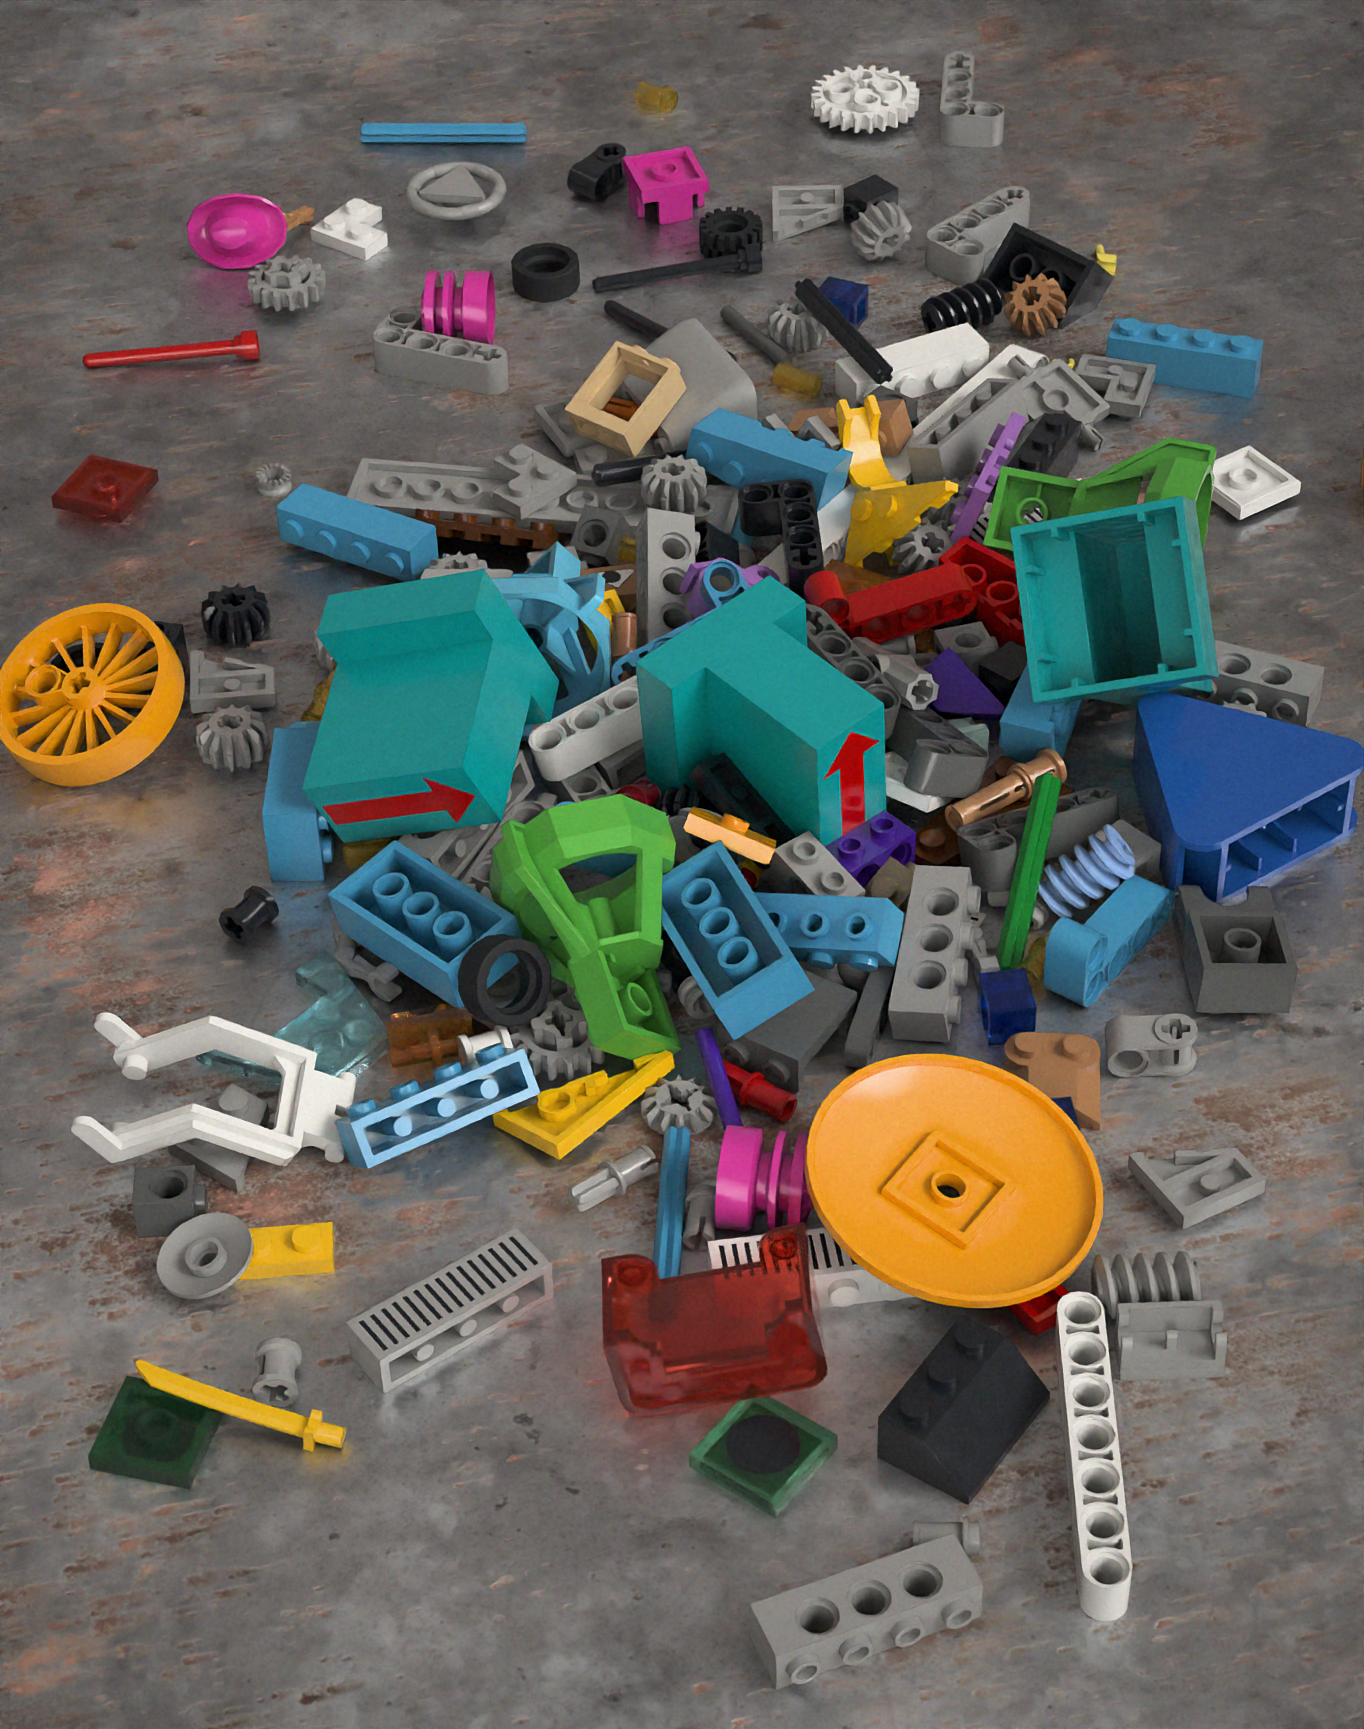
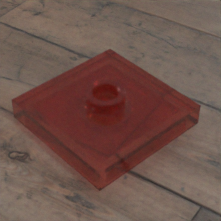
M90 454L51 496L53 508L121 524L158 483V471L153 468Z

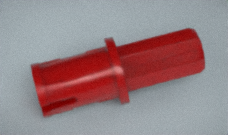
M723 1060L733 1095L739 1099V1104L742 1107L749 1108L752 1106L775 1118L780 1123H785L792 1117L798 1100L795 1099L797 1097L795 1094L788 1093L765 1081V1076L760 1072L751 1074Z

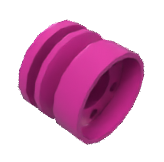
M428 270L421 297V320L425 332L442 335L443 331V335L457 338V332L462 331L463 339L493 345L495 333V285L492 271H466L463 286L458 287L454 271L447 270L442 287L439 270Z
M727 1125L720 1150L716 1181L715 1223L717 1228L749 1232L754 1226L758 1210L766 1211L769 1234L779 1233L783 1213H788V1232L806 1229L808 1217L814 1208L807 1188L804 1171V1154L809 1133L800 1132L798 1134L794 1154H790L789 1131L780 1130L778 1132L771 1152L764 1151L762 1128Z

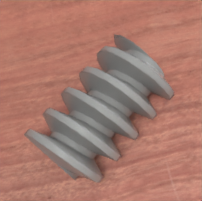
M1186 1251L1177 1252L1173 1265L1166 1252H1158L1154 1258L1153 1265H1151L1146 1253H1137L1132 1268L1125 1254H1117L1115 1256L1112 1268L1105 1255L1100 1254L1095 1256L1091 1268V1294L1096 1296L1102 1302V1305H1106L1111 1319H1116L1117 1303L1201 1300L1199 1269L1196 1261L1192 1263Z

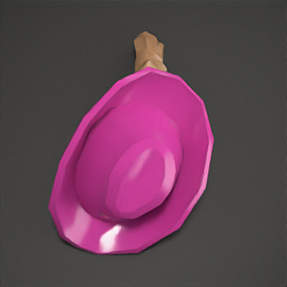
M240 193L214 196L194 208L187 222L189 244L199 258L210 265L222 269L250 268L268 258H272L285 244L288 231L296 228L298 225H310L314 220V208L303 205L296 210L282 212L279 206L264 197Z

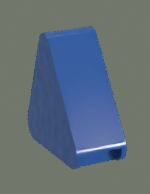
M1166 691L1149 693L1139 700L1136 714L1132 776L1149 835L1161 844L1159 870L1165 888L1174 891L1176 894L1177 885H1198L1206 898L1214 903L1223 905L1245 893L1246 886L1262 884L1345 839L1355 831L1358 815L1352 806L1356 777L1364 770V748L1356 741Z

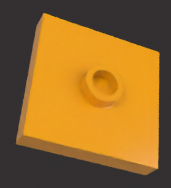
M695 806L692 807L683 827L686 832L709 842L715 843L721 840L726 849L764 865L770 863L776 847L775 840L749 830L750 824L726 813L721 818Z

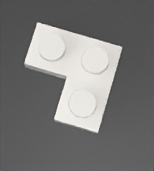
M353 198L310 228L311 240L366 261L388 245L387 233L372 228L382 220L381 207L367 203L362 199Z

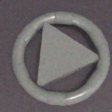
M445 162L432 165L414 175L408 181L405 196L408 204L417 213L426 217L439 220H467L480 217L495 209L503 201L507 188L501 175L490 167L472 162ZM472 176L492 184L493 189L488 198L485 199V194ZM433 179H438L420 191L421 186H423L425 183ZM443 203V207H439L436 204Z

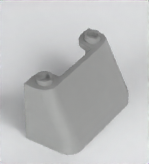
M696 317L679 321L644 348L652 356L660 359L666 357L674 361L681 370L680 374L687 388L657 428L658 439H655L654 442L656 454L687 449L692 427L717 408L757 420V395L752 380ZM629 374L612 397L631 402L634 400L640 407L656 385Z

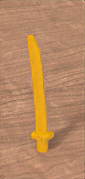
M144 1360L136 1361V1371L151 1387L219 1412L303 1438V1449L313 1452L316 1442L341 1448L344 1443L346 1428L322 1422V1411L312 1409L310 1417H306L203 1384Z

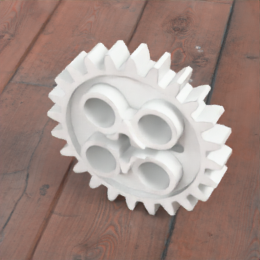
M858 65L857 70L845 67V72L843 73L833 70V76L824 74L823 81H815V87L811 88V109L814 110V116H820V122L829 121V127L841 125V131L851 127L854 128L855 133H858L861 129H866L868 133H872L873 128H878L884 132L888 125L898 128V122L908 123V117H915V111L919 110V88H916L915 81L909 82V76L900 77V71L888 73V67L880 71L876 70L875 65H872L869 70L864 69L861 65Z

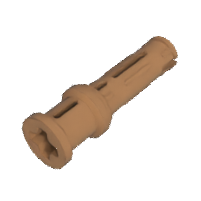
M1045 748L1037 753L1035 759L1025 764L1019 762L1012 765L1006 773V777L980 789L953 805L947 806L945 817L948 824L953 830L957 831L959 827L981 820L1017 800L1030 801L1035 779L1044 773H1050L1054 777L1060 778L1061 783H1064L1067 778V770L1063 759L1053 749Z

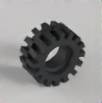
M726 207V211H721L720 208L714 209V214L707 212L705 217L700 219L699 248L701 254H704L706 259L736 254V250L742 249V246L745 244L758 243L760 251L763 249V223L760 220V216L758 214L754 215L752 210L744 212V208L738 207L735 211L732 210V207Z

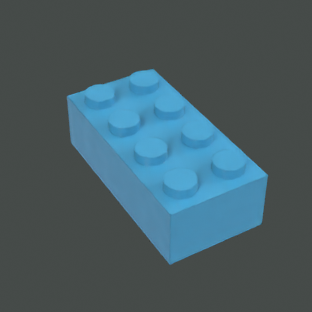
M396 840L392 841L327 894L341 932L386 962L391 963L399 971L459 1011H462L465 1007L458 992V972L463 957L472 945L486 936L505 934L523 939L516 916ZM505 953L496 960L487 978V989L519 963V959L515 954Z
M721 840L662 876L661 923L714 1012L734 1041L815 990Z

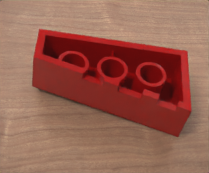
M964 536L938 558L939 565L955 563L963 568L977 597L976 606L978 611L975 622L982 621L989 636L996 638L1000 648L1010 640L1026 648L1015 562Z

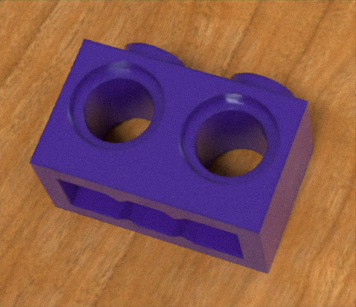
M884 810L825 846V848L864 888L890 856L904 866L908 861L915 864L916 832Z

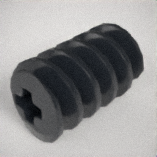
M980 278L973 283L956 287L950 292H943L938 296L930 297L922 304L921 317L927 334L967 322L977 330L981 325L988 326L993 323L994 315L1001 313L1003 304L999 291L993 282L987 278Z

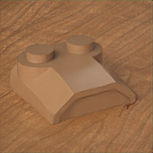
M1021 1032L1011 1036L1004 1044L1003 1070L1018 1076L1047 1095L1068 1115L1077 1128L1100 1130L1101 1049L1099 1044L1091 1037L1083 1034Z

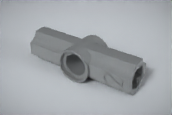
M853 637L852 641L898 691L902 704L913 710H925L928 704L937 699L939 685L934 682L932 674L916 666L915 660L911 655L894 654L867 638Z

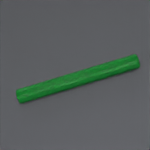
M1044 773L1035 779L996 952L999 972H995L1004 978L1018 976L1022 966L1062 784L1060 778L1054 777L1050 773Z

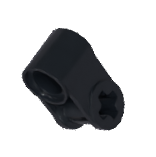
M617 143L603 144L582 161L575 163L567 177L568 189L589 199L602 202L617 189L625 186L628 183V178L623 170V157H626L625 147Z

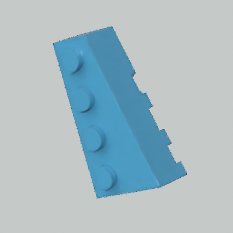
M717 408L692 427L685 458L696 459L698 465L704 467V470L738 490L753 483L784 480L808 481L814 487L818 512L844 490L854 452L843 448L839 451L825 448V442L813 438L809 441H804L792 437L789 430L780 427L776 430L762 427L761 421Z
M1028 660L1000 720L1001 733L999 737V747L1004 748L1005 757L1023 764L1035 759L1037 753L1045 748L1053 749L1063 758L1083 700L1053 705L1033 703Z

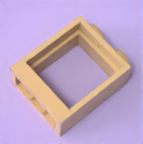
M616 340L564 410L575 432L635 458L687 388L681 377V370L674 361L666 357L657 358L648 354L638 345L629 346ZM631 374L656 386L629 422L602 411V409L626 377Z

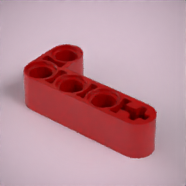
M955 563L939 565L846 595L838 576L831 571L817 572L811 575L804 584L806 604L818 606L826 611L851 640L853 637H863L876 644L961 618L969 614L977 604V597L963 568Z

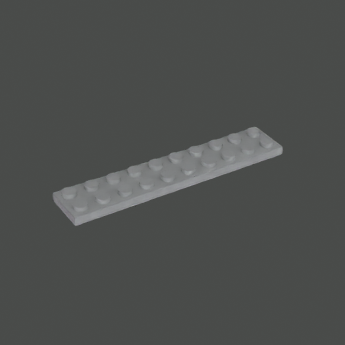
M369 458L361 459L346 496L401 515L415 516L416 508L440 511V519L453 520L454 513L478 515L477 523L492 524V517L516 519L515 527L530 529L531 521L554 524L555 532L574 534L583 507L586 504L621 513L631 527L628 536L631 540H636V528L647 507L650 508L649 505L643 503L640 489L641 480L597 487L591 475L577 474L576 487L520 520L494 505L493 491L509 482L508 479L495 473V468ZM707 484L704 503L697 505L695 512L683 511V513L695 515V524L706 520L732 537L739 515V490L733 486Z

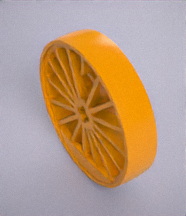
M96 603L64 611L31 631L14 648L0 670V739L5 748L23 768L45 782L60 786L77 787L93 785L115 778L132 769L148 757L160 745L174 725L182 706L185 689L181 661L173 645L162 630L146 615L131 607L112 603ZM108 632L96 663L95 636ZM126 632L132 633L133 636L116 655L123 634ZM82 639L84 667L77 668L66 648ZM152 641L155 643L153 648L135 659L148 642ZM60 652L71 672L66 673L54 665L45 663ZM158 664V671L142 675ZM149 689H153L151 695L135 694ZM23 700L35 701L37 706L18 711ZM118 707L139 708L142 710L137 717H134ZM105 714L112 715L128 724V726L117 735ZM98 718L111 738L100 746ZM41 721L18 736L17 729L19 727ZM86 734L87 751L79 753ZM48 737L36 752L28 750ZM66 742L61 756H54Z

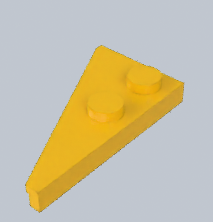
M943 480L855 493L854 502L851 506V520L843 568L855 572L860 571L864 568L862 560L873 551L881 554L887 550L894 540L901 539L921 523L919 515L930 506L939 509L947 503L951 496L958 492L959 484Z
M667 1050L656 1054H647L633 1059L635 1069L608 1078L605 1070L570 1081L562 1087L544 1090L536 1095L537 1103L513 1112H509L505 1108L492 1114L494 1125L560 1160L643 1094L647 1087H651L658 1082L659 1077L663 1078L675 1068L673 1054Z

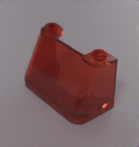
M805 1222L778 1227L765 1233L759 1241L760 1261L661 1279L655 1263L646 1256L626 1254L601 1259L603 1350L620 1402L625 1410L638 1416H655L804 1390L817 1386L825 1379L827 1375L826 1348L811 1248Z

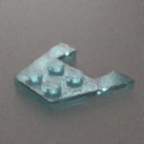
M325 949L295 971L297 985L320 1000L285 1027L281 1028L273 1037L316 1052L314 1070L337 1077L342 1072H349L357 1077L394 1048L392 1033L330 952ZM216 1049L196 1056V1061L201 1064L212 1066L214 1061L231 1066L232 1073L248 1077L254 1072L272 1077L273 1084L281 1086L282 1075L279 1071Z

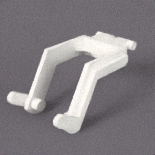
M104 1012L96 1016L95 1029L116 1046L113 1059L123 1069V1075L132 1080L144 1079L148 1071L215 1049L279 1071L282 1075L272 1130L195 1103L130 1124L115 1122L111 1124L110 1130H107L91 1117H75L71 1128L72 1132L109 1162L125 1161L194 1138H199L278 1166L286 1167L301 1147L314 1146L325 1150V1159L330 1162L338 1163L344 1160L345 1149L334 1121L348 1115L345 1108L353 1103L356 1076L354 1074L342 1072L337 1077L314 1070L316 1052L210 1015L145 1038L141 1037L112 1013Z

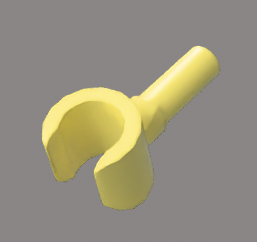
M1100 244L1096 245L1097 264L1112 276H1115L1117 255L1105 254L1103 246Z

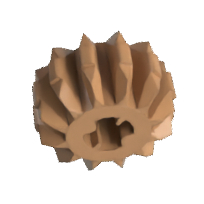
M1042 273L1035 280H1032L1031 276L1026 274L1025 282L1022 284L1013 281L1012 288L1014 291L1005 293L1006 305L1004 306V314L1010 320L1012 328L1016 332L1023 330L1024 334L1029 338L1035 331L1044 336L1045 329L1049 326L1058 329L1057 319L1066 317L1064 306L1067 304L1064 291H1061L1059 283L1054 278L1047 280L1046 276Z

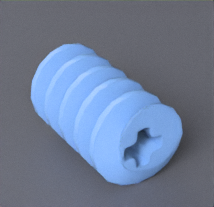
M1109 824L1103 826L1106 841H1101L1094 834L1088 836L1092 848L1091 851L1088 852L1080 844L1074 846V852L1077 857L1075 862L1065 854L1059 856L1062 871L1059 872L1050 864L1045 866L1048 880L1044 882L1041 879L1038 890L1048 906L1058 916L1071 919L1075 916L1076 908L1082 910L1090 905V897L1096 900L1100 899L1105 894V888L1112 890L1118 887L1119 877L1125 880L1133 877V865H1136L1133 853L1120 834Z

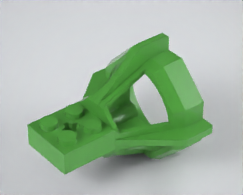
M1167 437L1090 479L1080 481L1001 466L983 546L999 554L1014 556L1010 527L1030 524L1024 517L1025 514H1032L1034 508H1039L1043 519L1037 522L1135 505L1138 501L1142 482L1150 481L1143 503L1184 496L1196 502L1203 553L1208 532L1214 485L1213 467L1217 454L1216 448L1208 444Z
M616 794L550 807L526 824L512 819L502 824L500 829L504 840L495 845L492 851L489 889L493 901L516 916L523 939L535 943L545 953L551 968V976L574 987L575 997L582 1006L588 1024V1037L595 1046V1049L632 1061L644 1055L656 1054L664 1050L671 1052L673 1055L682 1050L655 971L660 964L664 942L661 939L664 929L661 923L662 876L673 869L676 841L666 813L622 794ZM616 853L637 854L636 864L621 875L601 885L576 893H571L558 871L570 864L595 856Z

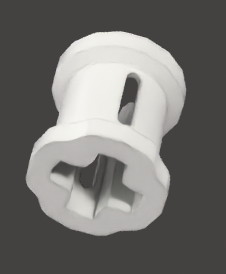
M496 1025L492 1031L469 1038L465 1034L457 1036L456 1044L462 1066L477 1060L475 1052L484 1047L502 1043L503 1048H513L507 1028Z

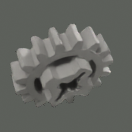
M283 255L272 260L268 258L266 259L265 266L256 264L254 266L255 271L248 272L249 296H252L254 304L261 302L264 309L272 306L275 307V311H280L282 307H288L290 311H294V309L301 306L304 308L308 307V301L318 302L319 295L325 294V271L321 270L320 263L312 264L309 257L304 260L298 259V255H294L291 259H286Z
M552 993L549 994L546 1004L535 1018L524 1025L509 1027L513 1048H524L534 1076L538 1075L541 1071H546L548 1080L553 1081L557 1073H564L568 1080H572L575 1070L580 1069L585 1074L591 1073V1062L597 1064L605 1062L604 1051L595 1049V1046L588 1037V1024L582 1006L579 1002H573L572 993H566L563 1000H556Z

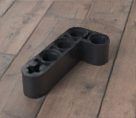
M784 480L753 483L742 487L738 491L741 531L752 537L781 535L788 589L805 600L804 584L811 575L824 571L823 551L813 485L805 480Z

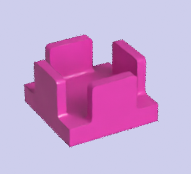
M689 146L623 157V170L628 178L629 204L637 218L645 217L644 203L657 201V217L661 225L691 220L693 218V201L697 208L705 206L704 193L709 192V179Z

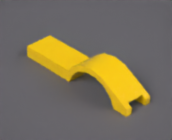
M869 395L865 398V407L853 409L849 408L846 399L839 400L836 404L839 440L842 442L840 449L843 448L854 452L848 472L852 485L859 492L907 486L906 481L899 482L890 475L882 459L878 440V424L881 412L875 395ZM892 542L891 546L885 550L890 566L900 565V563L891 560L892 552L895 549L892 546Z

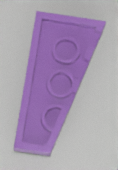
M1012 412L1005 426L1000 423L997 424L988 443L994 449L991 451L985 448L975 469L981 472L980 476L972 474L963 493V496L969 499L967 502L959 500L950 519V522L956 524L950 538L951 541L957 543L964 536L969 538L999 477L1001 466L1005 465L1027 418Z

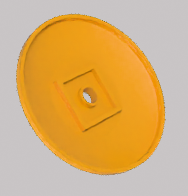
M923 1053L902 1055L872 1063L851 1074L829 1093L818 1109L807 1137L804 1154L807 1188L812 1204L828 1233L846 1254L870 1274L904 1293L926 1301L962 1308H995L1010 1306L1039 1297L1056 1288L1073 1274L1089 1253L1099 1231L1104 1201L1102 1181L1093 1152L1080 1130L1055 1102L1036 1087L1012 1073L978 1060L954 1055ZM937 1186H951L958 1191L960 1197H947L940 1193Z

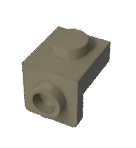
M890 856L864 887L866 890L864 897L888 898L905 914L907 912L916 864L908 861L904 866Z

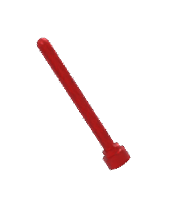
M257 330L241 331V335L234 336L233 340L88 353L83 356L82 363L87 368L233 354H236L237 358L243 357L244 361L260 359V347Z

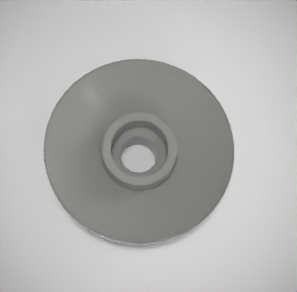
M206 1213L189 1219L178 1226L162 1244L156 1261L158 1277L170 1293L181 1298L200 1299L215 1295L237 1281L248 1267L254 1249L252 1234L241 1219L227 1213Z

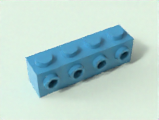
M1115 318L1107 337L1106 357L1155 364L1156 375L1153 382L1155 384L1253 399L1260 379L1264 340L1252 339L1246 335L1232 336L1219 334L1207 329L1192 330L1179 328L1173 324L1160 325L1140 322L1135 318Z
M302 483L276 507L280 540L402 581L417 580L422 575L424 569L430 567V560L438 559L435 525Z
M754 892L798 962H807L810 966L820 969H833L835 964H849L854 969L868 972L876 971L878 966L895 967L904 913L888 898Z
M496 1043L476 1051L477 1060L461 1066L459 1061H454L432 1071L434 1078L418 1085L417 1080L413 1079L390 1088L391 1097L375 1103L373 1098H368L346 1107L348 1115L335 1120L334 1123L351 1166L371 1168L540 1094L541 1092L524 1048H503L502 1043Z

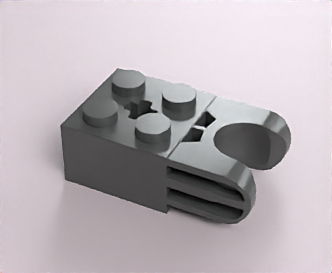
M1177 885L1172 909V920L1196 1012L1213 1014L1289 1013L1298 968L1281 912L1276 911L1268 886H1246L1247 900L1244 903L1235 906H1225L1214 903L1206 898L1198 885Z

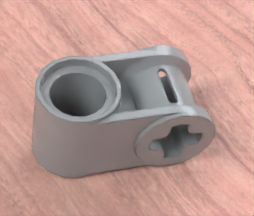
M1179 1013L1139 1016L1124 1014L1118 1015L1106 1023L1104 1031L1107 1066L1109 1071L1118 1077H1179L1190 1073L1196 1065V1053L1192 1048V1044L1197 1039L1198 1027L1196 1022L1189 1016ZM1174 1026L1177 1027L1176 1039H1172V1028ZM1174 1051L1179 1052L1178 1063H1174Z

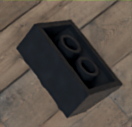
M1015 222L1012 224L982 278H987L993 282L1003 300H1005V293L1014 291L1012 288L1013 281L1022 284L1025 282L1026 274L1031 276L1032 280H1035L1040 273L1046 276L1047 280L1054 278L1059 283L1061 291H1064L1067 299V304L1064 306L1066 317L1057 319L1058 328L1060 329L1095 310L1114 279L1110 273L1096 262Z
M1058 413L1042 414L1023 426L1004 466L1067 478L1078 462L1082 421L1069 419L1067 416ZM997 479V481H996V483H995V485H994V487H993V489H992V491H991V494H990V496H989V498H988V500H987V502L992 503V504H993V499H994V495H995V491H996L998 479Z
M961 1314L879 1415L877 1458L969 1505L1050 1400V1391L1008 1336Z

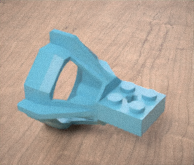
M558 541L523 574H513L508 578H491L540 653H547L558 664L569 695L555 701L551 719L610 689L612 670L610 621L597 610L604 600L606 579L599 573L580 576L581 561ZM578 617L590 628L598 642L597 657L591 672L576 634L578 630ZM535 724L524 726L521 741H528L531 728Z

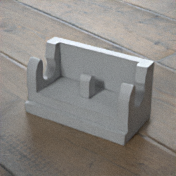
M1222 1300L1117 1303L1114 1345L1120 1381L1224 1377L1227 1332H1222L1224 1313Z

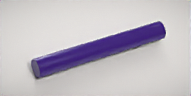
M710 1027L701 1028L695 1032V1038L724 1131L727 1125L743 1126L713 1029Z

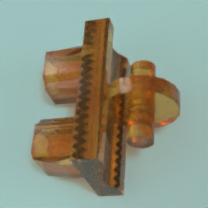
M449 1003L438 1005L433 1013L415 1016L409 1011L395 1013L391 1015L390 1021L385 1022L392 1068L430 1061L434 1070L443 1065L442 1059L459 1056L457 1036L465 1034L468 1038L473 1036L471 1013L465 1007L455 1008Z

